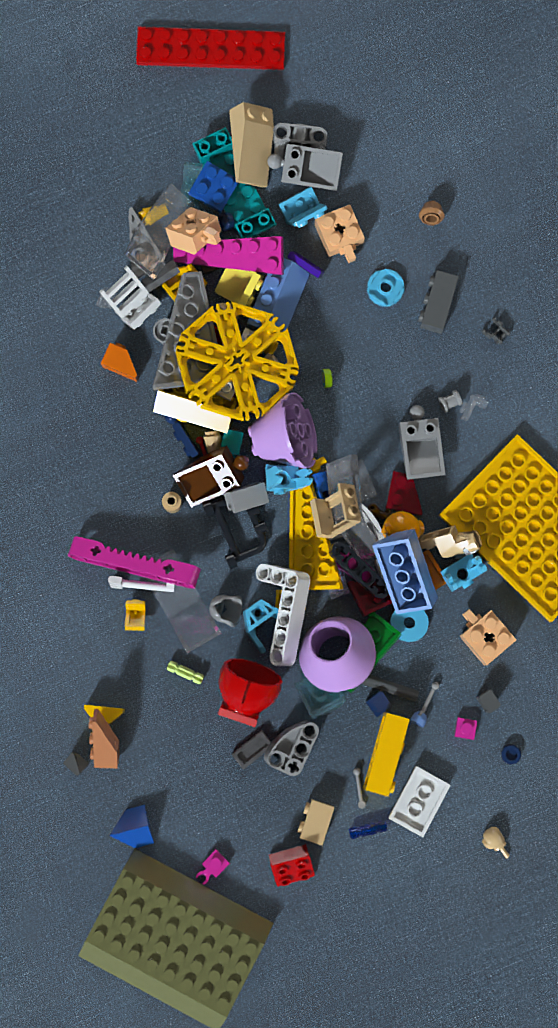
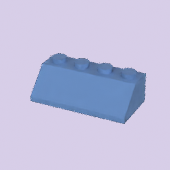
M284 258V275L267 274L253 308L274 314V317H278L275 325L280 327L282 324H285L283 330L285 331L289 327L310 273L293 261ZM248 319V329L254 331L262 326L259 320Z
M415 529L396 532L373 543L372 546L396 614L432 609L438 596Z

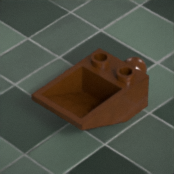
M226 445L206 454L172 476L189 505L193 507L225 492L239 488L245 478L241 470H245L249 466V459L245 455H238L234 459Z

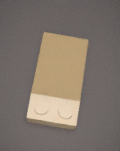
M243 102L229 110L235 179L238 183L265 188L267 187L269 174L267 160L271 155L274 130L273 111L270 108Z

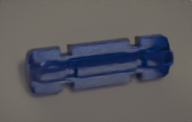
M385 821L377 822L378 824L371 823L359 826V828H350V838L356 839L359 836L365 837L377 834V832H386L388 830Z

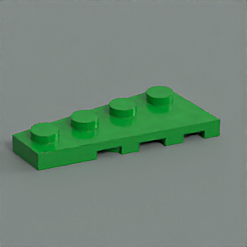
M373 612L369 614V618L364 626L372 635L375 643V667L401 637V633ZM356 688L348 689L347 691L352 693Z

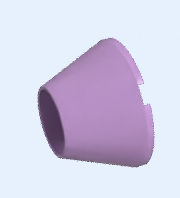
M336 616L319 621L307 631L299 649V662L306 678L314 686L328 692H339L356 688L368 678L376 661V649L372 635L364 625L348 617ZM334 636H343L350 640L349 648L341 658L333 661L319 658L320 647L327 639Z

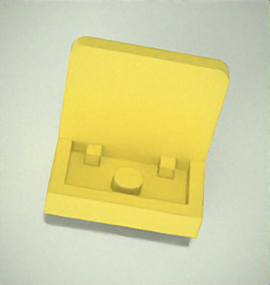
M225 269L215 288V292L231 302L251 307L255 301L254 295L256 291H259L264 283V275L253 271Z

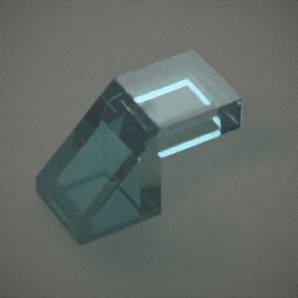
M184 163L180 206L199 208L200 201L188 195L203 169L202 163Z

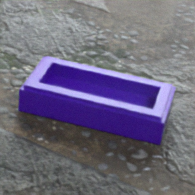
M291 251L287 258L315 277L321 278L323 276V269L296 251Z

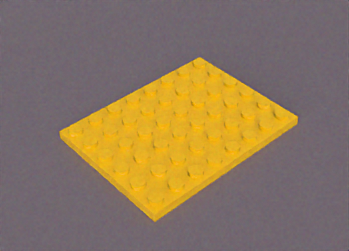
M517 434L438 516L450 527L455 525L458 533L476 530L482 542V546H480L477 553L551 623L558 616V472Z

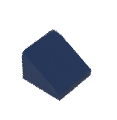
M381 690L365 702L376 717L392 707Z

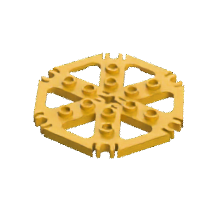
M226 302L225 310H221L219 304H216L215 311L213 306L210 307L185 329L179 337V341L185 345H177L175 354L186 395L190 392L189 399L193 396H198L199 400L196 402V406L201 405L200 409L244 421V417L246 421H249V413L252 412L255 414L256 419H258L260 412L263 417L281 398L294 388L296 383L290 376H297L299 367L288 328L283 331L285 324L277 327L275 323L278 321V317H274V314L235 302H231L232 309H230L229 302ZM239 315L259 320L262 324L244 342L242 341L236 319ZM213 321L217 324L222 345L195 338V333L207 322ZM280 341L284 347L287 363L282 364L259 357V355L273 342ZM234 357H235L236 359L242 357L241 362H240L241 364L236 363V364H234V365L232 366V364H233V362H234ZM189 359H196L216 365V367L198 383H194L190 379L186 362ZM252 376L276 383L279 386V391L267 402H259ZM231 380L238 401L236 409L219 406L212 401V397Z

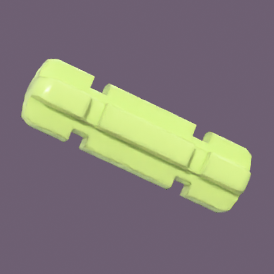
M170 661L167 666L168 671L176 672L177 675L188 680L192 679L197 684H201L204 679L203 674L195 673L194 670L183 665L179 666L174 661Z

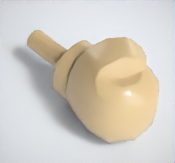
M497 827L487 829L483 833V845L488 849L500 850L505 858L510 857L504 848L506 842Z

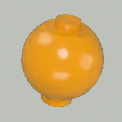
M399 511L387 517L381 534L383 538H386L396 532L415 529L419 540L420 535L424 534V524L411 513Z

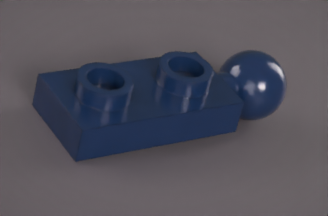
M165 415L166 422L173 424L174 436L184 444L183 450L186 455L195 459L203 455L184 424L178 421L177 418Z

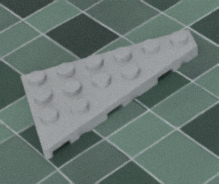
M201 271L183 273L181 276L153 383V390L184 387L175 354L177 345H185L179 341V337L185 329L210 308ZM213 321L207 322L195 333V338L218 344ZM189 359L186 362L190 379L194 383H198L216 367V365L196 359Z

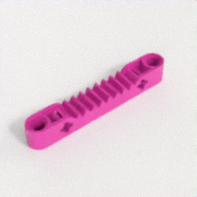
M77 536L73 538L68 553L69 557L78 561L190 589H195L201 571L197 566L167 559L162 562L161 559H158L156 562L153 557L149 560L145 555L141 558L139 554L135 556L132 552L126 554L124 550L119 552L117 548L112 551L109 546L105 548L101 542Z

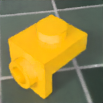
M138 599L127 600L125 630L145 631V601Z

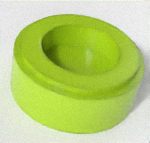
M329 368L322 369L324 388L332 386V373Z

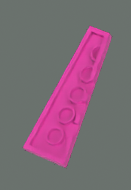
M283 237L221 240L217 245L206 244L195 255L173 247V260L175 263L284 275Z

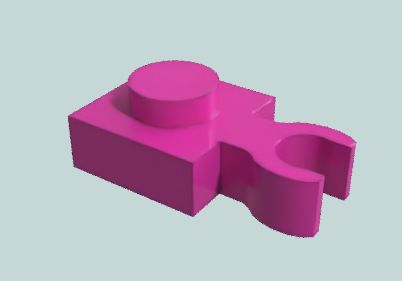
M215 849L202 863L205 869L199 871L196 878L201 874L205 875L206 880L202 883L204 885L208 882L211 874L217 878L230 862Z

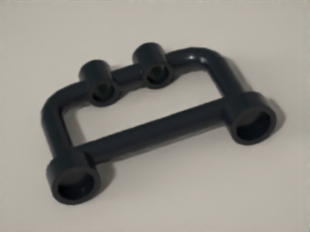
M225 498L210 503L209 500L202 503L207 517L216 515L232 552L225 555L230 570L238 567V562L259 554L265 549L267 545L265 532L268 529L264 520L259 521L257 515L260 514L258 506L246 511L258 535L259 544L240 553L221 510V507L227 505Z

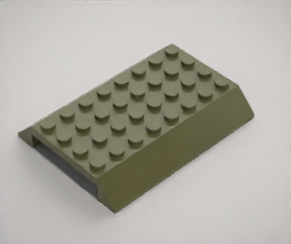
M134 849L78 956L206 1026L221 1028L252 970L274 923L147 854Z

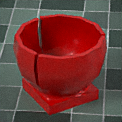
M228 659L224 662L219 675L218 684L223 702L218 715L256 727L261 711L275 703L281 692V676L271 668L257 662L245 659Z

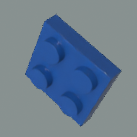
M207 161L188 195L221 213L238 182H236L234 176Z

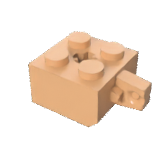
M351 205L316 218L315 227L327 255L331 257L340 253V255H345L348 263L355 261L356 256L353 250H356V246L364 244L365 238Z
M192 207L186 209L184 213L165 228L172 247L193 255L206 244L217 245L221 241L219 233L222 230L218 217Z
M470 609L462 614L468 621L466 624L468 629L460 637L484 666L492 662L517 640L492 610L483 616L480 614L475 616ZM484 634L491 635V642H485L484 638L486 637L484 636Z

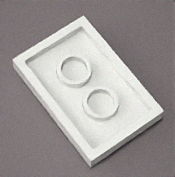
M415 766L388 818L424 837L451 785Z

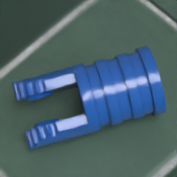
M327 471L310 475L313 478L312 482L317 499H323L322 493H325L326 498L332 495Z

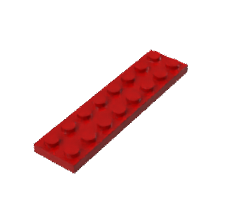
M138 27L137 65L284 70L285 32Z

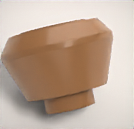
M436 201L425 203L419 212L420 220L427 225H437L445 217L441 205Z

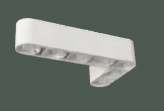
M260 564L256 569L258 580L283 587L271 646L270 661L274 666H292L296 660L309 592L310 576L305 572L290 568Z

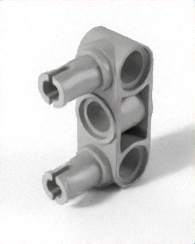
M279 123L273 130L274 154H278L284 159L287 144L325 150L327 132L321 127ZM283 129L287 132V135L279 137L276 133L278 130ZM318 133L322 134L324 139L322 141H316L313 138L314 135Z

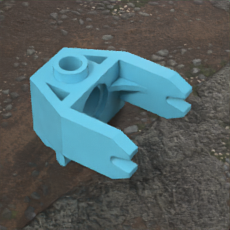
M266 464V491L274 492L275 495H282L287 491L307 487L313 481V478L309 477L313 470L310 468L299 470V467Z
M471 554L463 557L440 573L451 592L461 586L465 589L473 584L472 579L487 571V568L478 555L474 557ZM458 570H464L466 572V578L464 580L458 578Z
M261 599L244 610L243 615L247 635L260 653L263 654L266 649L256 636V627L269 617L277 619L278 608ZM255 610L259 611V617L255 616Z

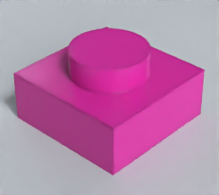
M457 717L454 737L474 740L477 721Z

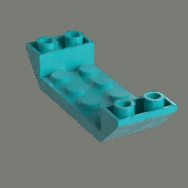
M226 127L192 143L202 169L205 163L209 161L235 177L232 138ZM238 183L224 207V211L231 213L234 218V230L241 239L252 238L277 226L269 208L266 209L256 188L253 185Z

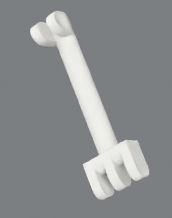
M110 576L108 578L110 587L116 589L128 587L174 592L175 585L170 583L126 580L118 576Z

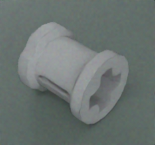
M453 390L451 394L443 398H438L444 413H447L450 408L463 404L457 390Z

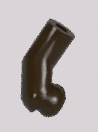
M371 503L368 506V510L374 517L383 521L394 513L389 508L383 512L375 503Z

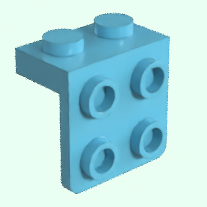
M310 186L278 204L287 224L294 227L298 226V228L308 224L307 220L312 217L316 219L325 214L324 211L328 209L326 205L319 203Z

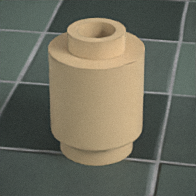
M168 492L162 498V505L167 512L176 513L182 507V500L177 493ZM175 499V503L172 505L168 504V501Z

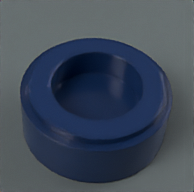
M229 212L220 213L218 220L221 230L223 232L231 231L234 228L232 214Z
M506 745L501 750V758L507 764H516L521 758V751L515 745Z

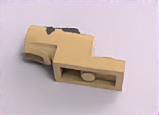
M455 525L420 535L419 538L421 549L426 548V550H430L437 546L442 558L454 556L459 560L479 551L480 546H482L481 538L476 530L458 533Z

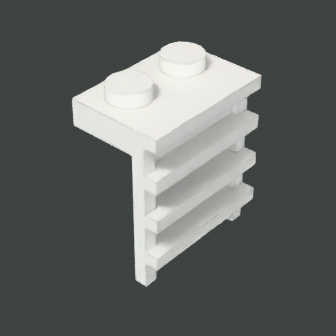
M126 266L124 269L127 273L109 290L104 292L101 289L99 293L120 316L122 321L135 330L143 324L150 314L157 310L161 302L147 291L130 268ZM132 278L133 281L111 300L110 297ZM139 286V289L118 308L117 305Z

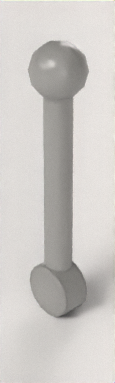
M356 767L353 773L356 775L359 796L358 807L363 809L366 804L362 797L359 775L361 770Z

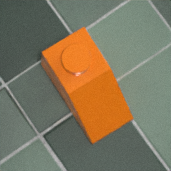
M110 343L101 361L102 367L137 382L139 378L126 347L120 343L115 345Z

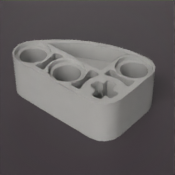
M305 720L286 728L268 746L264 754L265 762L290 776L300 774L318 736L319 729L317 725ZM311 725L312 732L309 735H305V727ZM303 743V751L297 753L296 746ZM277 753L278 760L275 763H271V755ZM292 763L295 765L294 769H290L288 765Z

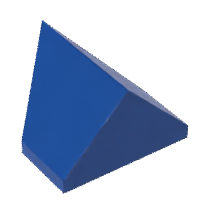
M145 805L126 809L109 836L133 848L153 844L154 839Z

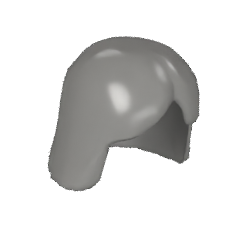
M227 595L214 597L210 602V615L218 622L235 627L239 623L242 613V598L240 596ZM225 605L227 610L222 614L223 607Z

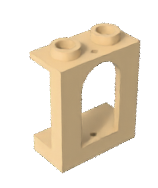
M339 483V491L326 499L314 498L310 501L317 537L332 539L362 521L354 485ZM341 503L345 519L334 525L331 509Z

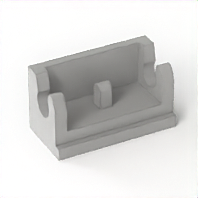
M264 482L248 484L223 494L228 510H232L233 513L269 503Z

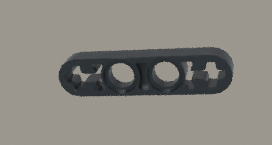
M335 542L330 545L329 555L373 597L385 598L388 596L389 592L385 581L343 542ZM335 547H341L340 551L344 555H347L348 553L349 555L346 557H344L341 554L336 555L335 553L337 552V550L335 549ZM351 558H354L357 562V566L354 569H350L348 566V561ZM365 571L369 572L371 576L368 582L362 580V574ZM371 584L383 586L381 589L383 593H377L378 588Z

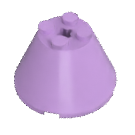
M295 392L286 394L263 417L260 416L251 426H248V433L252 438V452L254 456L258 455L265 460L303 469L311 468L315 464L316 460L312 459L314 453H317L316 431L309 409H304L301 403L304 400L300 395Z

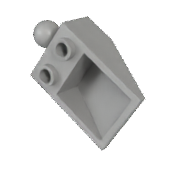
M287 144L285 159H282L278 154H272L268 157L267 163L272 169H278L280 166L283 167L281 182L337 191L343 153ZM297 151L299 154L298 158H292L291 153ZM294 170L296 173L295 177H289L288 172Z
M414 405L409 411L410 417L414 421L400 422L399 424L400 442L407 480L445 475L439 420L438 418L422 420L425 414L423 407ZM427 426H432V427H433V431H432V432L427 431L426 427H427ZM408 428H413V429H414V433H413V434H409V433L407 432V429H408Z

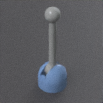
M437 682L432 683V689L422 710L415 712L410 719L412 723L420 727H424L426 724L427 716L424 712L435 690L439 688Z

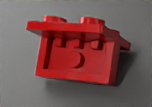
M306 844L269 854L270 865L277 886H287L293 882L308 880L310 877L315 876Z

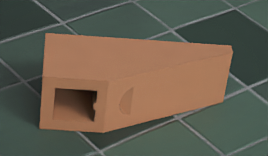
M94 709L93 717L89 718V729H92V732H90V744H93V748L90 751V759L94 760V768L118 769L120 757L119 740L99 709Z

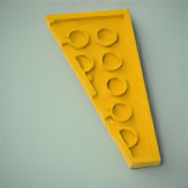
M313 482L302 489L290 491L289 568L305 572L310 576L309 590L344 589L336 561L329 555V547L331 545L329 538H321L316 535L310 504L311 500L317 498Z

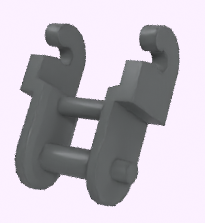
M493 317L491 320L498 326V329L493 334L486 333L485 329L481 332L488 339H494L496 344L502 345V340L506 335L510 336L508 329L506 330L502 327L503 323L499 320L496 321V318ZM501 330L503 334L498 338L495 335Z

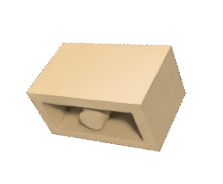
M311 799L310 803L306 802L303 812L306 814L305 821H300L297 830L300 833L299 837L323 845L335 807Z

